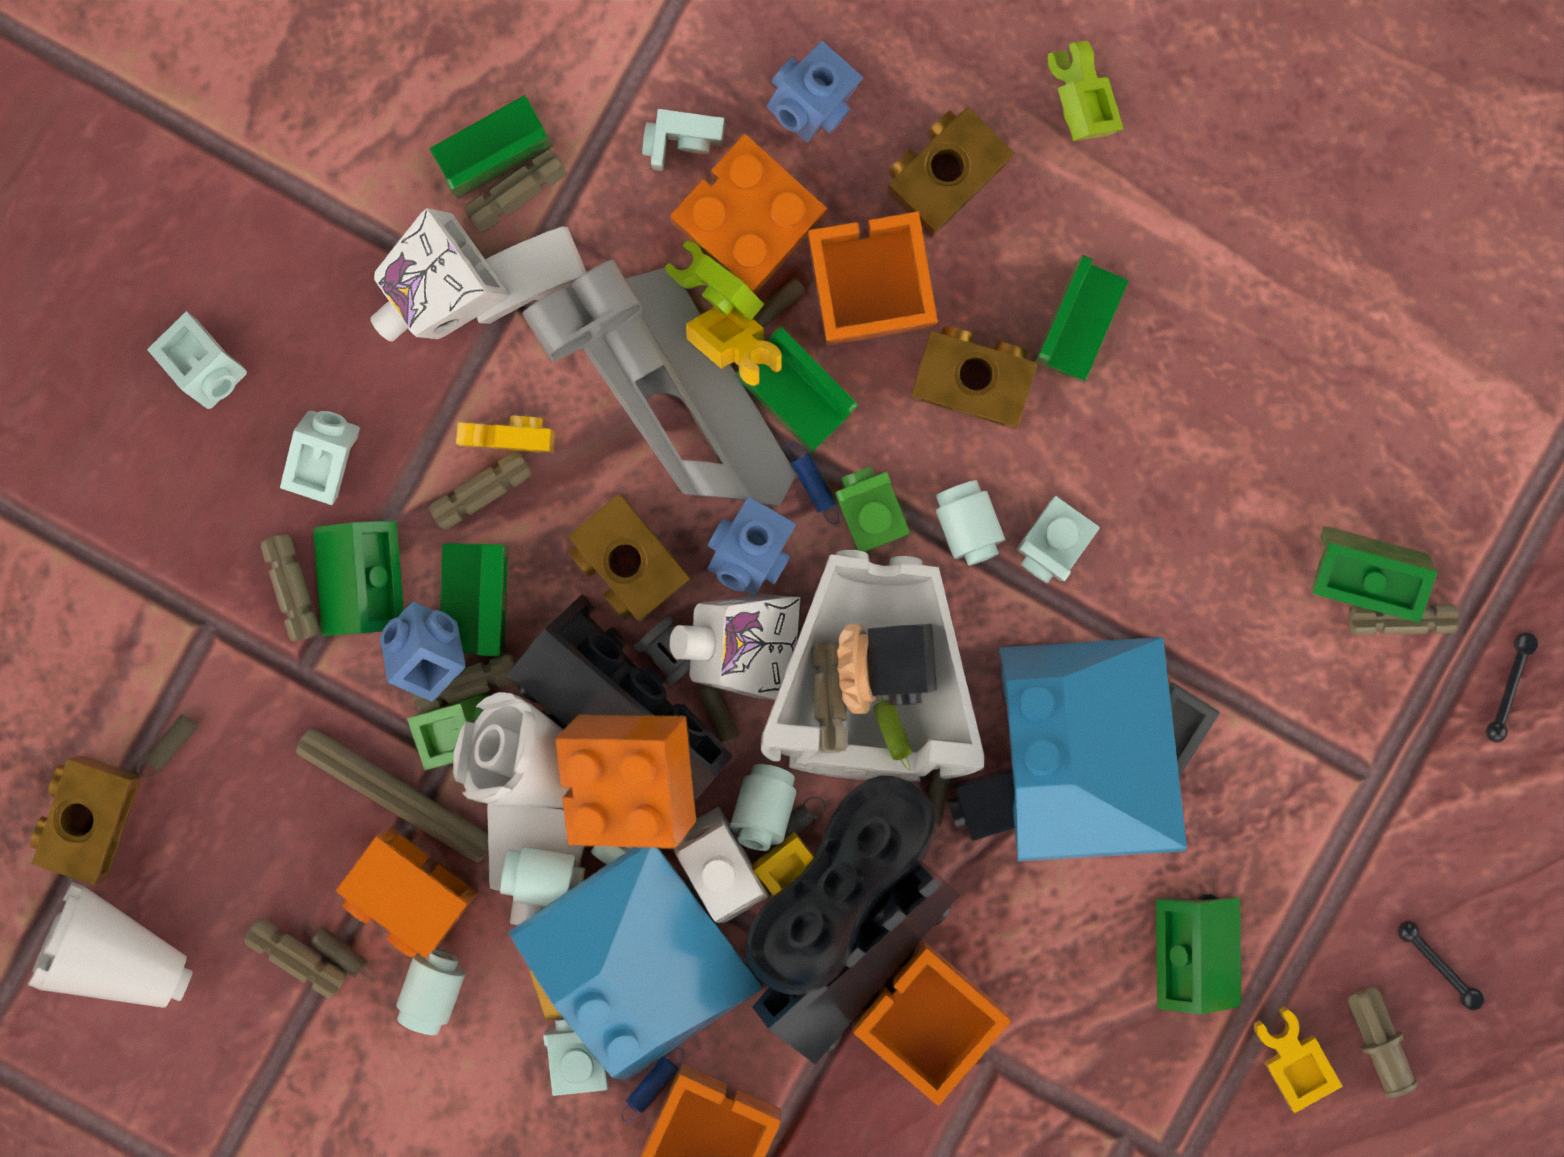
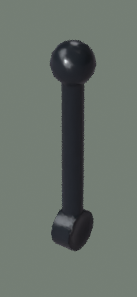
M1521 633L1514 639L1513 645L1517 654L1495 721L1491 722L1486 728V735L1492 742H1502L1508 735L1505 724L1527 656L1535 652L1538 647V640L1531 633Z
M1413 921L1401 923L1398 927L1400 939L1404 942H1411L1460 993L1462 1005L1469 1010L1481 1008L1484 1003L1482 992L1474 987H1468L1419 935V927Z

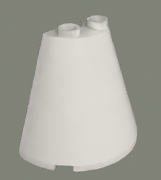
M841 550L836 552V555L829 556L761 737V752L772 761H780L781 754L790 757L789 768L819 775L857 780H868L877 776H895L907 781H920V776L924 777L934 769H940V778L948 779L968 775L984 768V753L939 567L922 565L921 559L910 556L893 557L889 560V566L876 565L869 562V555L866 552L858 550ZM932 623L937 690L922 693V703L895 705L912 748V753L907 757L911 767L910 771L905 768L906 766L909 769L906 758L901 761L893 760L873 711V706L879 703L877 697L875 701L871 702L868 713L852 714L847 708V720L842 721V726L847 728L848 747L845 751L837 753L820 752L818 750L820 728H816L820 727L818 720H815L813 675L818 674V670L813 667V647L821 643L839 644V636L842 630L845 629L846 625L862 624L867 635L869 628ZM882 695L883 700H889L888 695Z

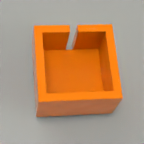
M744 133L711 170L712 180L715 183L711 186L703 179L673 211L670 219L672 225L691 242L696 243L710 258L743 281L756 295L808 238V230L816 229L826 218L827 208Z
M919 211L869 220L867 226L869 238L859 239L858 222L808 230V243L826 346L935 328L938 320Z
M579 714L555 738L561 787H571L562 797L568 845L676 848L696 823L686 716Z
M390 827L374 838L336 889V892L345 898L342 906L355 918L366 924H369L373 919L390 932L387 940L399 951L412 958L419 953L427 959L440 945L479 892L441 863L435 867L431 874L427 873L422 867L430 858V855L393 827Z
M923 940L915 949L911 959L891 977L893 986L896 989L891 992L883 986L875 1001L867 1009L862 1010L852 1022L853 1034L939 1107L1012 1021L1006 1010Z
M682 1063L639 1157H765L782 1122V1109L740 1089H736L733 1098L726 1096L727 1083Z

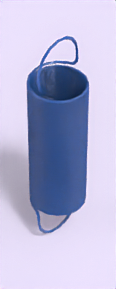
M809 452L791 463L818 513L823 511L824 515L826 510L837 504Z
M664 1056L626 1099L627 1104L636 1112V1115L637 1111L643 1113L650 1106L660 1091L678 1071V1065H674Z

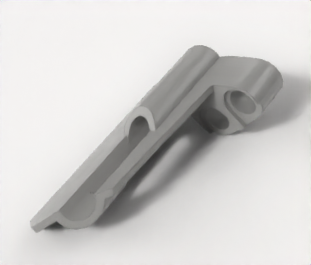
M612 259L588 271L576 279L570 286L547 295L522 313L551 362L558 361L583 348L683 494L742 500L743 502L749 496L761 504L780 506L797 474L743 384L735 377L736 373L731 364L723 369L719 368L687 340L686 323L701 314L686 289L679 286L667 274L665 268L625 278L616 262ZM655 394H670L679 397L684 402L720 464L682 460L647 403L648 398Z

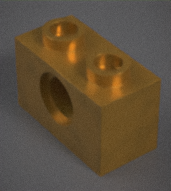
M969 106L958 116L949 110L927 132L933 140L918 155L912 149H909L888 170V173L894 179L888 184L887 192L908 213L919 211L921 227L932 238L1011 161L1015 154ZM938 156H952L961 166V176L952 182H943L932 173L931 162Z
M944 325L941 334L931 331L927 338L910 398L1010 429L1018 428L1038 364L1026 359L1028 350L999 341L996 342L994 349L973 343L975 334ZM979 361L987 367L990 379L986 388L971 390L963 385L959 373L961 366L965 362Z
M619 493L568 535L575 545L568 552L569 555L588 577L596 571L610 587L603 594L604 597L624 620L633 614L638 621H642L691 580V577L627 500ZM623 545L633 546L641 556L640 569L636 574L627 578L617 575L611 566L613 552Z
M81 755L68 758L65 765L59 764L54 771L48 788V795L54 797L48 817H40L31 837L30 847L36 849L31 864L94 886L108 880L142 778L137 774ZM77 803L87 806L93 814V826L88 833L79 831L73 825L71 814Z

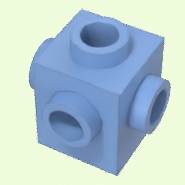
M821 41L800 63L792 57L777 72L771 81L777 89L766 107L776 115L777 120L784 128L795 132L808 143L822 128L830 134L851 111V108L846 103L863 77L827 44Z
M748 496L735 520L731 522L723 517L707 546L716 552L707 570L716 574L719 581L726 587L739 592L745 591L755 597L764 580L772 584L776 583L791 556L783 552L782 549L796 523Z
M412 601L397 618L387 623L380 635L387 683L431 702L466 668L458 623L442 611H434Z

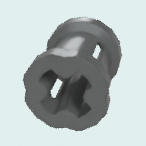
M670 614L633 647L638 653L645 652L666 675L665 683L672 687L690 670L691 660L676 659L671 653L670 637L674 629L673 624L675 620Z

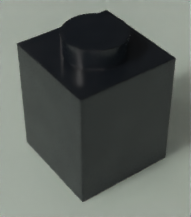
M932 623L868 629L872 696L888 695L889 705H910L922 703V693L937 690Z
M1012 766L953 784L956 797L948 799L947 803L956 831L966 829L969 838L975 841L1015 828L1013 816L1015 789Z

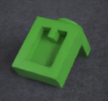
M870 466L841 478L845 488L835 492V496L858 551L866 552L911 534L891 486L888 472L875 475L873 467Z
M488 692L407 718L424 770L453 763L454 750L460 730L465 721L475 723L484 710L476 706L483 699L490 696Z

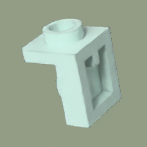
M658 109L656 123L646 122L642 155L652 156L651 167L653 170L664 171L668 140L678 141V150L709 154L711 145L723 147L725 119L722 117Z
M187 311L147 349L179 388L207 409H211L220 400L227 397L233 391L235 385L247 373L245 368L228 355L202 324Z
M308 411L293 432L280 488L333 505L339 495L349 452L358 438L360 427L348 423L344 417L334 412Z
M1053 496L1016 548L1018 552L1025 556L1020 565L1046 584H1048L1052 577L1059 581H1065L1071 573V568L1100 527L1057 496Z
M563 1017L555 1018V1026L547 1027L543 1034L544 1046H547L552 1096L607 1090L608 1076L605 1068Z

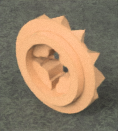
M862 624L846 625L839 636V648L837 650V670L840 678L839 688L842 689V700L852 714L868 713L871 702L875 701L877 697L872 696L868 634L866 635Z

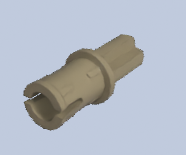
M1375 986L1358 989L1348 996V1003L1365 1042L1361 1045V1050L1364 1054L1370 1055L1384 1088L1385 1097H1399L1415 1090L1419 1085L1417 1079L1413 1076L1400 1043L1403 1041L1404 1035L1401 1031H1395L1380 991Z

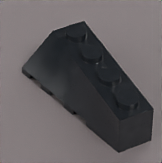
M582 594L540 633L507 676L518 684L519 690L527 699L541 704L560 720L563 729L579 714L686 716L695 802L732 758L731 753L685 704L677 703L672 705L665 698L666 690L663 686L665 682L651 667L646 669L638 668L622 650L628 642L614 627L609 628L606 632L602 630L589 616L595 607Z
M921 862L913 872L893 886L876 903L861 926L847 963L830 983L819 990L798 995L785 994L768 987L752 1008L771 1032L812 1063L816 1064L825 1052L831 1051L838 1045L844 1030L861 1010L867 1009L875 1001L880 988L896 969L904 966L911 959L915 952V947L931 928L940 924L947 917L951 905L959 895L936 872Z

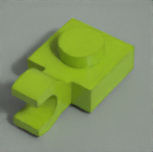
M1080 41L1069 44L1073 58L1072 65L1067 50L1049 53L1048 65L1050 71L1057 79L1063 80L1066 85L1057 89L1063 105L1064 118L1070 128L1073 141L1105 137L1123 130L1109 78L1097 77L1094 66V52L1088 41Z
M686 241L683 247L693 256L692 264L685 270H678L668 263L665 267L667 274L683 288H694L700 285L706 286L707 288L701 295L716 309L726 316L734 309L751 321L763 307L764 303L743 281L710 258L696 243Z

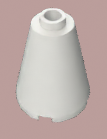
M497 692L483 699L476 707L484 710L475 723L465 721L454 750V777L456 782L464 784L467 791L462 793L468 799L484 804L563 808L562 797L571 787H561L555 738L564 729L526 700L512 693Z
M72 882L63 899L66 903L62 912H59L53 920L32 971L34 974L30 978L28 985L38 990L166 1008L170 999L180 1002L193 973L192 970L184 967L187 956L84 885Z

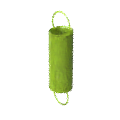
M877 696L879 703L873 706V711L893 760L901 761L906 758L909 769L906 766L905 768L910 771L911 767L907 757L912 753V748L895 705H889V700H883L882 696H880L882 699L880 701Z

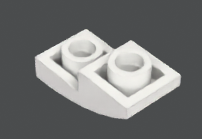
M562 226L485 259L510 295L502 302L477 316L478 322L490 324L532 300H541L559 289L570 286L576 279L587 273L568 227Z

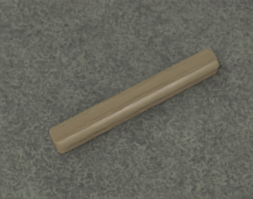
M308 729L300 739L296 748L297 755L474 862L481 861L488 852V833L316 729Z

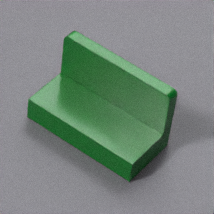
M526 95L429 149L444 174L450 190L459 199L537 156L545 149L553 147V144Z
M1082 255L1076 261L1033 361L1082 383L1087 380L1129 282L1125 278L1092 265L1093 259Z
M779 327L771 335L768 342L776 345L781 351V370L776 373L768 365L757 364L759 367V383L755 386L744 382L739 375V370L736 372L735 377L812 454L850 417L858 407V404L782 327Z
M397 520L353 522L315 527L313 535L321 634L323 636L383 632L387 623L397 618L404 611Z
M1323 526L1320 538L1324 549L1311 585L1314 595L1421 623L1438 573L1429 554Z
M445 543L442 546L440 611L457 621L463 653L486 656L505 655L509 545Z
M1167 897L1156 899L1157 1009L1206 1014L1240 1007L1241 935L1239 898L1224 897L1196 900Z

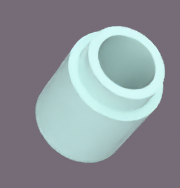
M977 480L960 484L936 495L940 508L936 509V513L954 560L965 557L968 566L999 555L996 545L1004 542L1005 537L988 492H981Z
M756 764L752 767L751 774L743 778L730 824L731 831L739 836L738 842L754 850L767 851L771 845L783 843L797 793L793 787L795 779L793 774L776 766Z
M523 846L522 851L508 849L503 868L500 894L513 896V902L546 907L583 882L585 868L575 867L576 855L526 846Z
M435 949L427 959L420 954L415 955L396 1004L400 1010L397 1021L401 1025L422 1034L437 1035L441 1025L449 1022L466 972L457 965L459 962L458 957L440 949Z

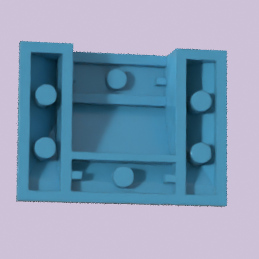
M1163 637L999 647L1003 703L1007 702L1015 789L1013 816L1017 861L1186 851L1187 843Z
M633 847L509 931L511 939L552 1005L610 1076L628 1081L763 989L760 981L659 848Z

